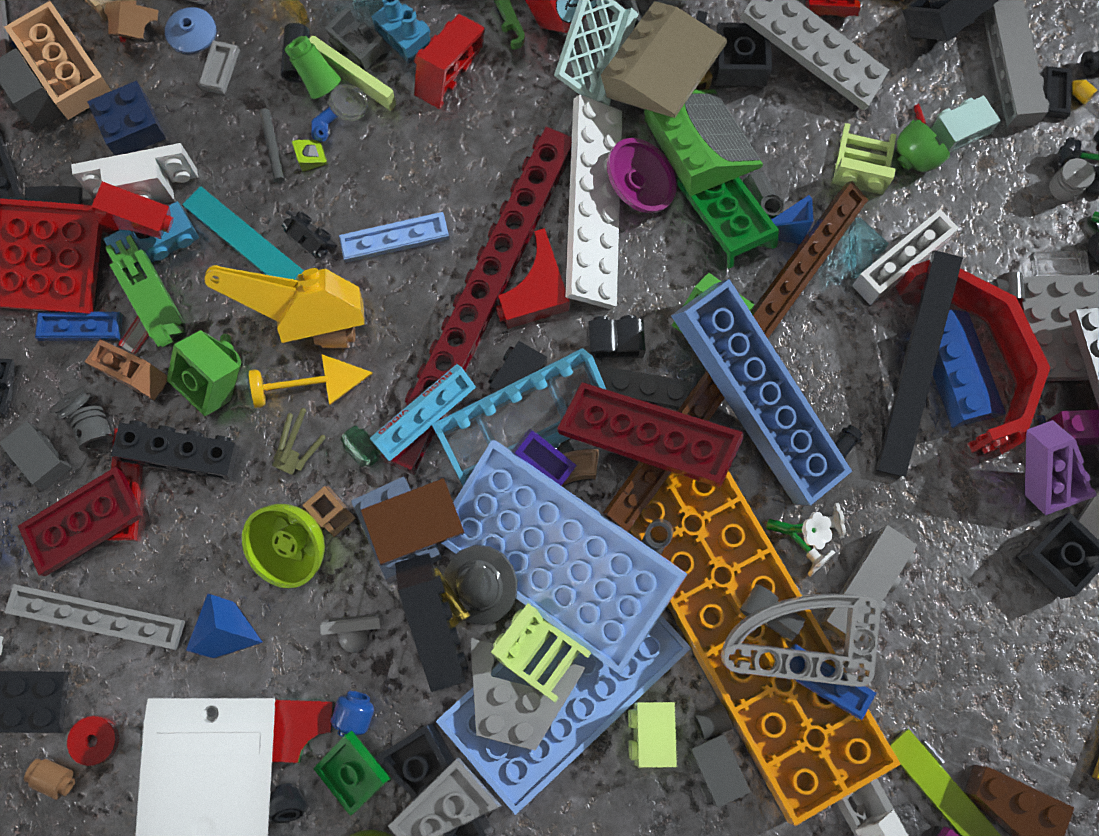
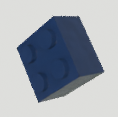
M137 80L87 101L106 145L115 156L136 152L166 139L150 101Z

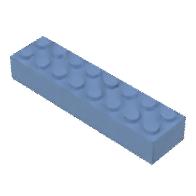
M730 279L713 284L671 315L793 504L811 506L852 472Z

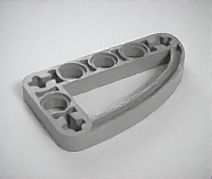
M855 594L807 595L770 604L751 613L732 629L722 648V662L729 670L736 673L864 687L870 684L875 673L880 606L871 597ZM864 601H866V606L871 607V612L864 615V623L870 624V629L855 626L856 622L862 623L863 614L858 612V606H864ZM848 607L844 655L742 643L757 627L777 617L809 609ZM859 632H865L869 637V643L864 649H857L854 645V637ZM736 649H739L738 651L741 655L751 657L750 651L754 650L752 655L753 668H749L751 663L744 660H739L737 665L734 666V662L729 659V654L733 655ZM770 652L775 658V663L770 669H762L759 665V658L763 653ZM795 656H801L805 660V668L799 673H793L789 666L790 660ZM830 659L834 661L836 669L833 675L825 677L820 672V666L823 661ZM858 664H860V667L865 669V673L859 675L857 680L855 675L844 672L843 666L857 669Z

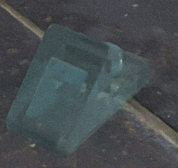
M855 218L849 227L851 278H858L863 271L872 265V254L883 253L889 245L862 218Z

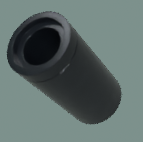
M289 23L284 27L280 75L284 80L292 83H301L303 80L289 60L290 57L285 52V48L300 36L310 38V29L300 23Z

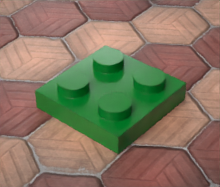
M353 731L344 735L313 768L350 816L356 813L390 779Z

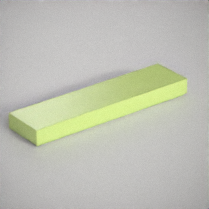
M312 35L309 38L310 42L316 46L323 58L339 76L391 111L396 106L394 92L391 88L317 37Z

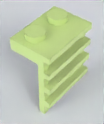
M845 123L831 183L844 186L846 183L853 181L859 190L883 195L894 179L895 169L890 167L896 134L891 133L889 142L849 134L850 124ZM846 143L887 152V154L883 156L847 148Z
M528 603L524 609L516 612L512 619V625L506 633L498 636L491 651L503 666L510 669L514 674L521 677L555 703L559 697L551 691L579 653L587 658L591 654L589 650L544 620L538 610ZM554 634L558 638L529 676L524 670L549 636ZM564 644L570 645L572 648L543 686L537 682Z

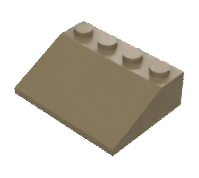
M654 1L601 73L606 96L613 100L675 118L727 44V39L680 8Z

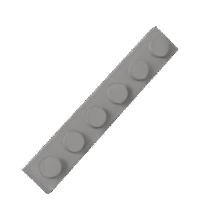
M13 584L4 612L178 650L186 622Z

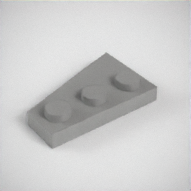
M457 758L388 827L396 836H441L462 824L499 808L501 805L460 758Z

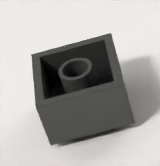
M16 48L0 57V91L4 93L3 98L13 111L15 110L24 124L29 122L37 131L64 115Z

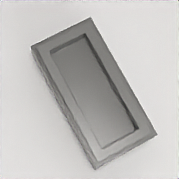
M212 41L198 82L200 90L225 95L240 51L237 45Z

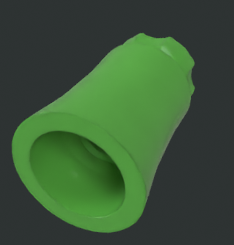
M300 36L286 46L285 52L290 57L289 60L299 73L312 99L324 96L340 83L341 77L327 63L307 36Z

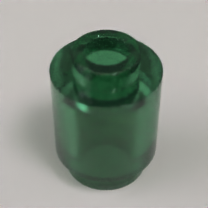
M355 425L341 436L342 447L360 467H371L381 458L379 455L380 451L370 440L371 436L367 431Z

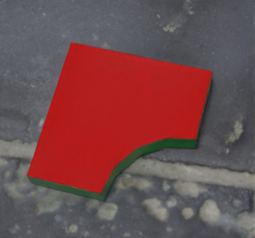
M275 700L272 762L299 763L303 750L312 739L320 734L331 733L334 702Z

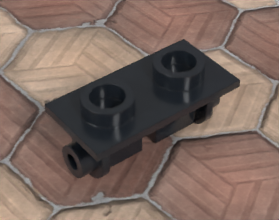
M286 210L285 213L291 218L283 221L282 227L284 232L297 243H301L303 238L306 237L307 239L302 247L313 257L324 259L328 254L326 250L328 246H338L331 240L332 235L321 227L316 228L311 224L312 218L302 211L296 213Z

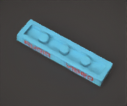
M456 364L372 435L370 440L390 462L431 427V424L438 421L473 391L476 386L463 368Z

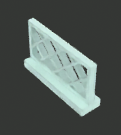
M579 0L554 76L578 94L609 106L611 99L606 96L601 73L632 33L638 13L632 8L625 10L614 0H596L597 8L593 9L590 0ZM606 7L614 12L611 23L608 19ZM597 10L603 25L598 28L593 14ZM585 14L590 28L586 32H584L581 22ZM604 29L606 36L603 46L598 32ZM590 33L595 46L593 50H589L585 36ZM576 38L579 39L582 54L576 55L574 48ZM594 52L597 53L599 60L596 69L591 54ZM584 57L588 71L583 74L578 62V58ZM570 61L575 75L572 78L565 73L567 63ZM588 75L591 81L589 90L586 89L583 77Z

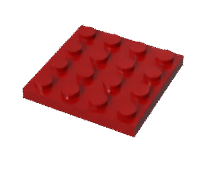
M0 198V308L86 314L94 311L103 227L98 223L91 207L92 205Z

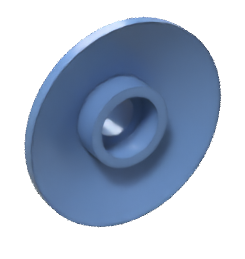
M190 7L175 12L168 19L165 26V37L169 45L174 50L185 54L203 51L212 43L216 35V24L212 16L200 8Z

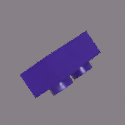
M528 429L512 450L521 459L561 486L577 466L531 429Z

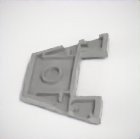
M472 639L471 657L476 735L536 750L584 672L585 667L575 664L570 665L551 691L559 697L555 703L534 687L492 677L491 672L495 656L491 651L494 644Z

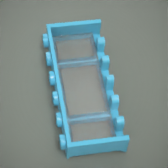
M581 348L431 424L462 486L466 483L491 440H496L512 451L528 429L536 432L555 448H558L560 443L570 439L559 435L557 428L581 383L606 389L591 354Z

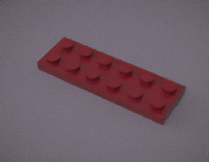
M583 382L557 428L559 435L721 488L743 440V432Z

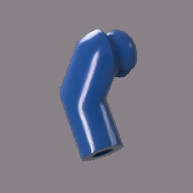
M331 106L312 120L311 135L314 140L325 141L328 137V125L338 118V114Z

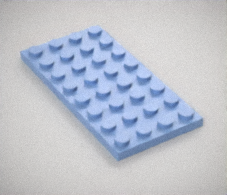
M491 440L453 502L465 534L442 542L444 546L455 554L462 549L474 545L491 546L503 553L513 565L518 580L516 599L525 605L528 603L538 610L542 618L589 650L592 655L618 674L623 673L687 576L686 572L496 440Z
M660 615L622 674H618L592 654L587 658L579 653L572 664L585 667L584 672L536 750L477 736L473 688L436 720V723L516 815L678 662L691 647L665 618ZM554 634L549 636L524 670L526 674L530 676L558 638ZM564 644L537 682L543 686L556 670L558 661H562L572 648L570 645ZM501 663L492 669V677L531 686Z

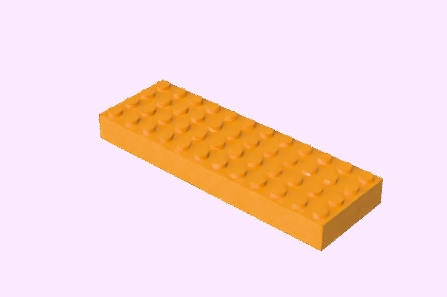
M729 471L721 488L671 472L628 533L641 541L648 525L653 520L665 519L671 523L674 534L661 556L686 572L687 576L667 607L720 702L724 705L731 722L788 823L796 826L901 764L869 709L863 720H859L793 679L736 673L729 670L723 664L721 653L724 642L732 629L747 617L740 611V608L756 584L774 593L779 598L778 601L802 595ZM655 526L651 530L653 538L658 541L665 540L668 537L667 530L662 526ZM810 609L795 612L804 618L805 622L798 635L791 642L764 624L753 630L742 642L745 644L791 649L796 644L806 651L836 654ZM736 649L735 654H729V659L734 662V666L737 665L739 660H744L751 663L749 668H753L752 655L754 650L750 651L751 657L741 655L738 651L739 649ZM770 652L763 653L759 658V665L765 670L772 668L775 663V658ZM830 659L824 661L836 668L834 661Z

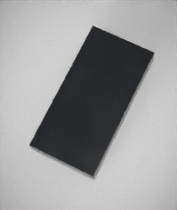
M1046 66L1042 77L1044 80L1043 91L1045 99L1049 102V110L1045 117L1067 119L1071 115L1072 69Z

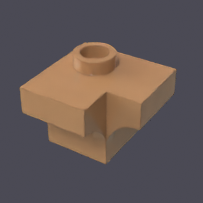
M120 0L105 3V14L108 17L109 23L108 34L132 40L143 39L146 24L150 21H158V10L136 5V0Z
M324 486L301 508L316 520L321 530L325 528L333 537H336L356 519V516L329 486Z

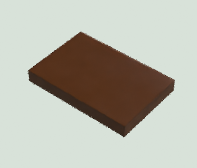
M444 478L361 509L381 566L465 534Z

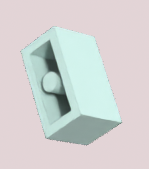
M983 95L975 100L969 98L953 110L948 108L940 112L936 116L937 120L931 127V130L937 135L936 139L939 144L944 143L951 153L991 134L999 124L1000 119Z

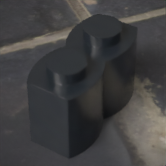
M625 315L619 320H612L607 316H597L593 320L588 321L589 354L594 359L644 357L646 346L643 319H639L634 315Z

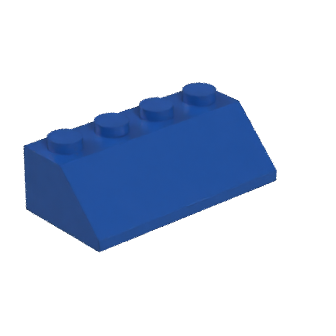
M949 310L933 377L951 427L956 428L1005 415L1006 411L969 312Z

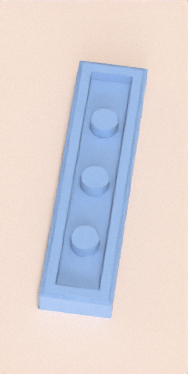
M440 212L339 235L344 261L348 263L449 240V234L444 214Z

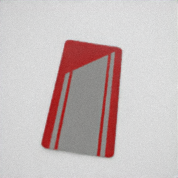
M139 316L135 318L118 343L119 346L134 354H137L149 336Z

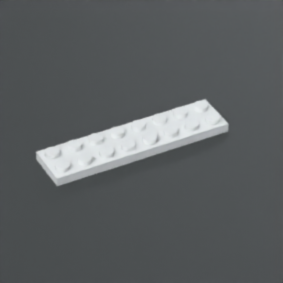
M579 94L573 100L565 297L612 309L617 306L620 197L610 183L607 173V158L611 149L622 139V110Z

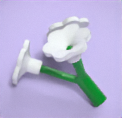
M834 503L833 514L829 517L822 516L820 512H813L810 519H806L802 524L793 525L769 519L766 526L767 530L790 535L807 553L806 557L812 562V567L807 574L809 577L836 553L832 550L827 554L821 555L816 550L823 549L825 543L831 541L832 532L830 528L835 527L840 539L846 535L844 515L839 503ZM796 533H803L804 541Z

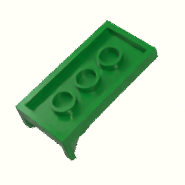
M739 177L693 196L688 194L678 178L679 188L726 252L728 269L733 268L735 256L757 246L769 249L777 248L779 229Z

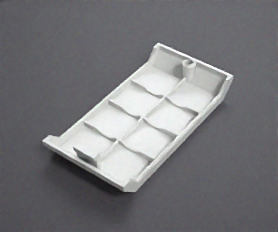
M148 698L143 728L136 836H268L275 698ZM209 708H214L216 710V714L214 716H209L207 714V710Z

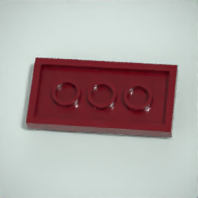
M115 466L18 525V529L38 575L47 576L143 518L144 515L122 469Z

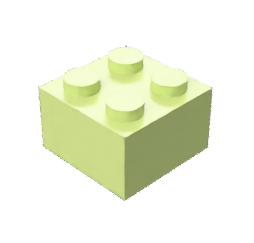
M675 702L633 703V709H628V728H633L634 740H629L628 742L629 759L634 760V765L638 767H677Z

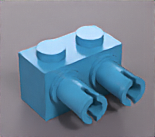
M382 0L384 7L372 15L375 31L409 64L415 59L418 51L424 49L430 43L431 31L424 21L416 19V12H413V9L409 8L406 4L402 5L399 0Z

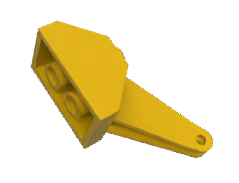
M218 265L210 266L206 270L204 280L209 288L277 321V330L282 343L365 325L364 306L360 288L327 269H307L302 274H298L295 280L230 269Z

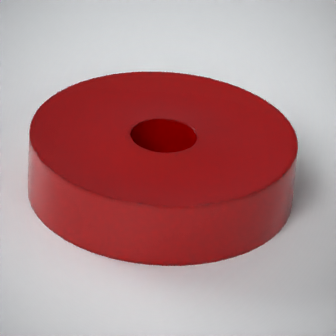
M89 716L79 720L71 728L67 738L69 755L75 762L85 766L99 765L108 761L115 754L119 745V732L116 725L110 719L103 716ZM93 735L97 738V743L94 746L90 744V738Z

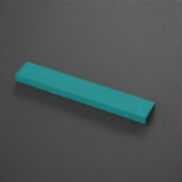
M200 186L182 204L188 212L263 274L295 280L298 274H302L304 271L203 187Z

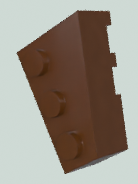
M973 765L964 790L968 798L993 821H996L1010 836H1065L1074 810L1073 806L988 766Z

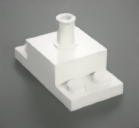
M181 143L71 164L72 174L93 198L96 197L103 181L165 204L175 202L173 182L184 183L190 179L198 178L197 168Z

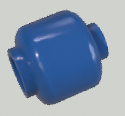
M348 691L347 695L338 697L332 714L331 724L338 730L337 734L343 737L350 731H353L355 735H363L368 731L374 713V706L370 702V697L357 691Z

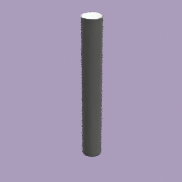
M264 108L259 111L273 179L274 182L280 183L285 180L270 110Z

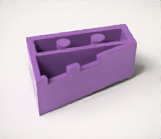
M1053 420L1026 430L1025 496L1045 515L1097 496L1089 483V480H1091L1090 476L1082 465L1084 461L1076 440Z

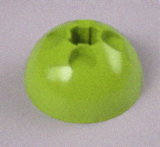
M289 504L265 506L249 516L242 531V547L248 563L262 579L272 585L281 588L300 587L307 583L321 566L325 551L322 530L316 520L299 507Z

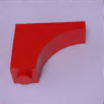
M103 181L91 206L98 223L103 227L102 231L111 235L115 230H129L162 239L164 232L169 233L174 217H171L169 206Z
M545 228L534 231L537 252L534 264L528 275L512 290L498 295L499 305L495 306L499 321H505L507 329L569 311L570 301L569 298L565 297L566 289Z

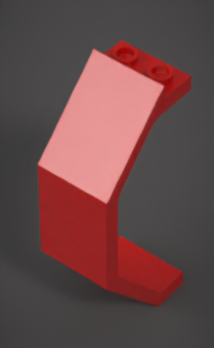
M930 260L912 265L895 285L899 295L923 289ZM960 268L951 303L986 322L1015 382V389L1003 425L987 430V433L976 437V440L968 442V446L972 453L982 450L984 454L1000 449L1001 453L1004 454L1025 442L1026 430L1030 428L1050 371V365L1016 296Z

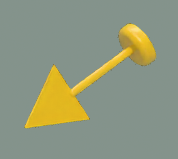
M323 354L322 361L325 376L263 384L261 372L257 369L249 370L253 405L255 409L265 406V391L326 382L330 406L369 377L372 372Z

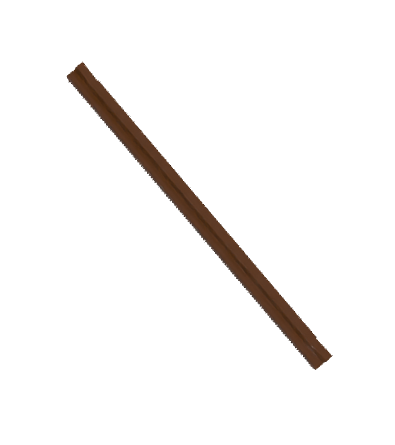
M853 181L846 183L751 310V314L767 339L852 224L857 214L867 203L868 199ZM707 371L677 412L705 421H709L725 398ZM639 462L602 514L628 532L671 472Z

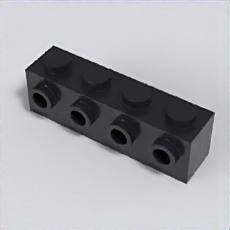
M130 420L129 424L119 422L111 456L118 462L228 481L232 480L239 450L235 442H232L233 439L216 435L215 439L206 438L203 433L188 430L186 434L175 432V428L159 425L158 429L149 428L146 423Z

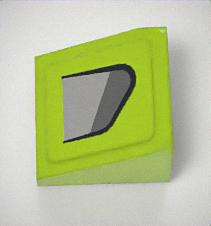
M292 141L302 172L327 165L320 141Z

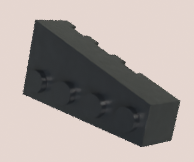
M430 553L396 562L397 590L430 691L435 692L466 682L464 670L469 669L464 651L460 653L458 651L457 645L461 644L457 627L451 628L449 620L453 619L449 602L443 601L442 594L445 593L441 576H436Z
M434 723L422 727L374 757L381 766L383 765L391 773L396 783L402 786L414 800L455 761ZM483 814L443 835L489 836L493 830Z

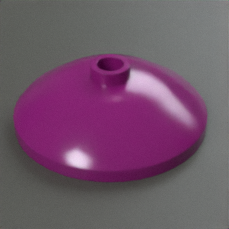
M626 138L618 142L609 152L607 173L610 183L617 195L627 205L644 213H657L671 204L676 194V178L668 159L657 147L639 138Z

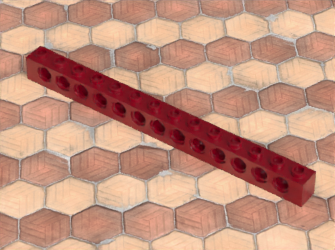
M545 127L542 135L538 134L532 146L534 151L531 157L527 156L521 168L523 173L520 179L516 178L510 190L512 195L509 201L505 200L499 211L501 217L498 223H493L488 232V238L490 239L486 247L482 245L476 257L478 262L474 269L468 271L465 278L466 286L462 293L458 292L453 302V307L455 308L451 316L447 315L441 326L443 332L439 340L435 339L429 350L431 356L427 364L423 363L417 374L419 380L415 388L411 387L405 397V403H407L405 408L456 364L461 366L466 372L496 311L495 306L499 305L498 295L505 293L571 158V136L549 127ZM545 157H549V158H551V159H553V160H551V161H549V162H545V161H542L541 159H542V158H545ZM533 179H539L542 182L539 184H533L530 181ZM522 201H528L531 203L529 206L519 205V203ZM512 223L520 225L517 229H510L507 226ZM499 246H507L509 248L505 252L496 250ZM490 268L496 269L498 271L494 275H487L484 273L487 269ZM478 291L486 293V296L481 299L473 297L474 293ZM468 314L475 317L473 321L468 323L461 321V318ZM454 338L463 340L462 344L457 347L449 345V342ZM441 362L451 363V367L446 371L437 369ZM431 426L390 462L383 454H381V458L385 463L415 476L436 432Z

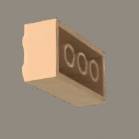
M51 1L4 27L56 106L68 120L89 108L87 101L112 91Z

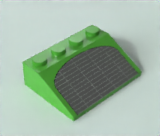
M694 90L675 118L645 109V122L690 196L763 167V163L715 90Z

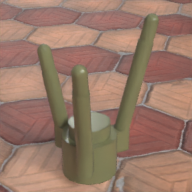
M301 408L288 441L287 437L293 414L289 413L287 415L278 449L273 458L272 466L290 475H293L295 469L302 470L305 462L326 438L325 435H321L301 459H298L300 453L291 448L306 413L305 408Z

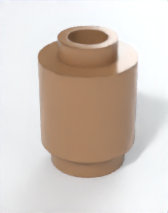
M355 327L316 335L313 336L314 344L316 346L321 345L322 348H349L351 342H355L356 333Z
M48 759L34 760L24 775V781L28 783L30 788L55 800L61 796H66L75 783L72 770Z

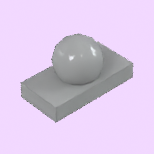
M375 613L325 619L320 624L321 635L340 633L339 642L345 651L349 653L360 652L368 643L366 630L381 628L384 624L383 614Z

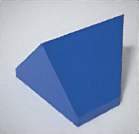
M810 195L771 219L779 229L778 241L801 244L807 236L813 223V201Z
M207 594L186 651L216 658L263 642L235 602Z

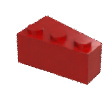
M458 14L452 21H448L444 29L438 35H434L430 43L424 49H420L415 57L414 96L440 109L444 104L443 95L448 88L453 91L457 85V82L454 81L461 70L467 71L482 49L485 27L461 14Z

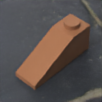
M101 339L85 360V363L152 400L156 399L167 382V375L146 360Z

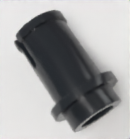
M848 425L847 428L843 427L841 430L842 435L835 443L844 459L855 444L862 441V432L852 425Z

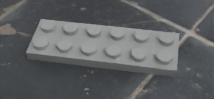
M750 0L739 17L863 111L872 102L889 69L797 0Z

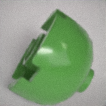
M920 120L911 121L902 130L897 139V151L900 154L897 160L906 170L913 168L918 172L932 171L950 158V152L944 143L939 146L935 139L937 135Z

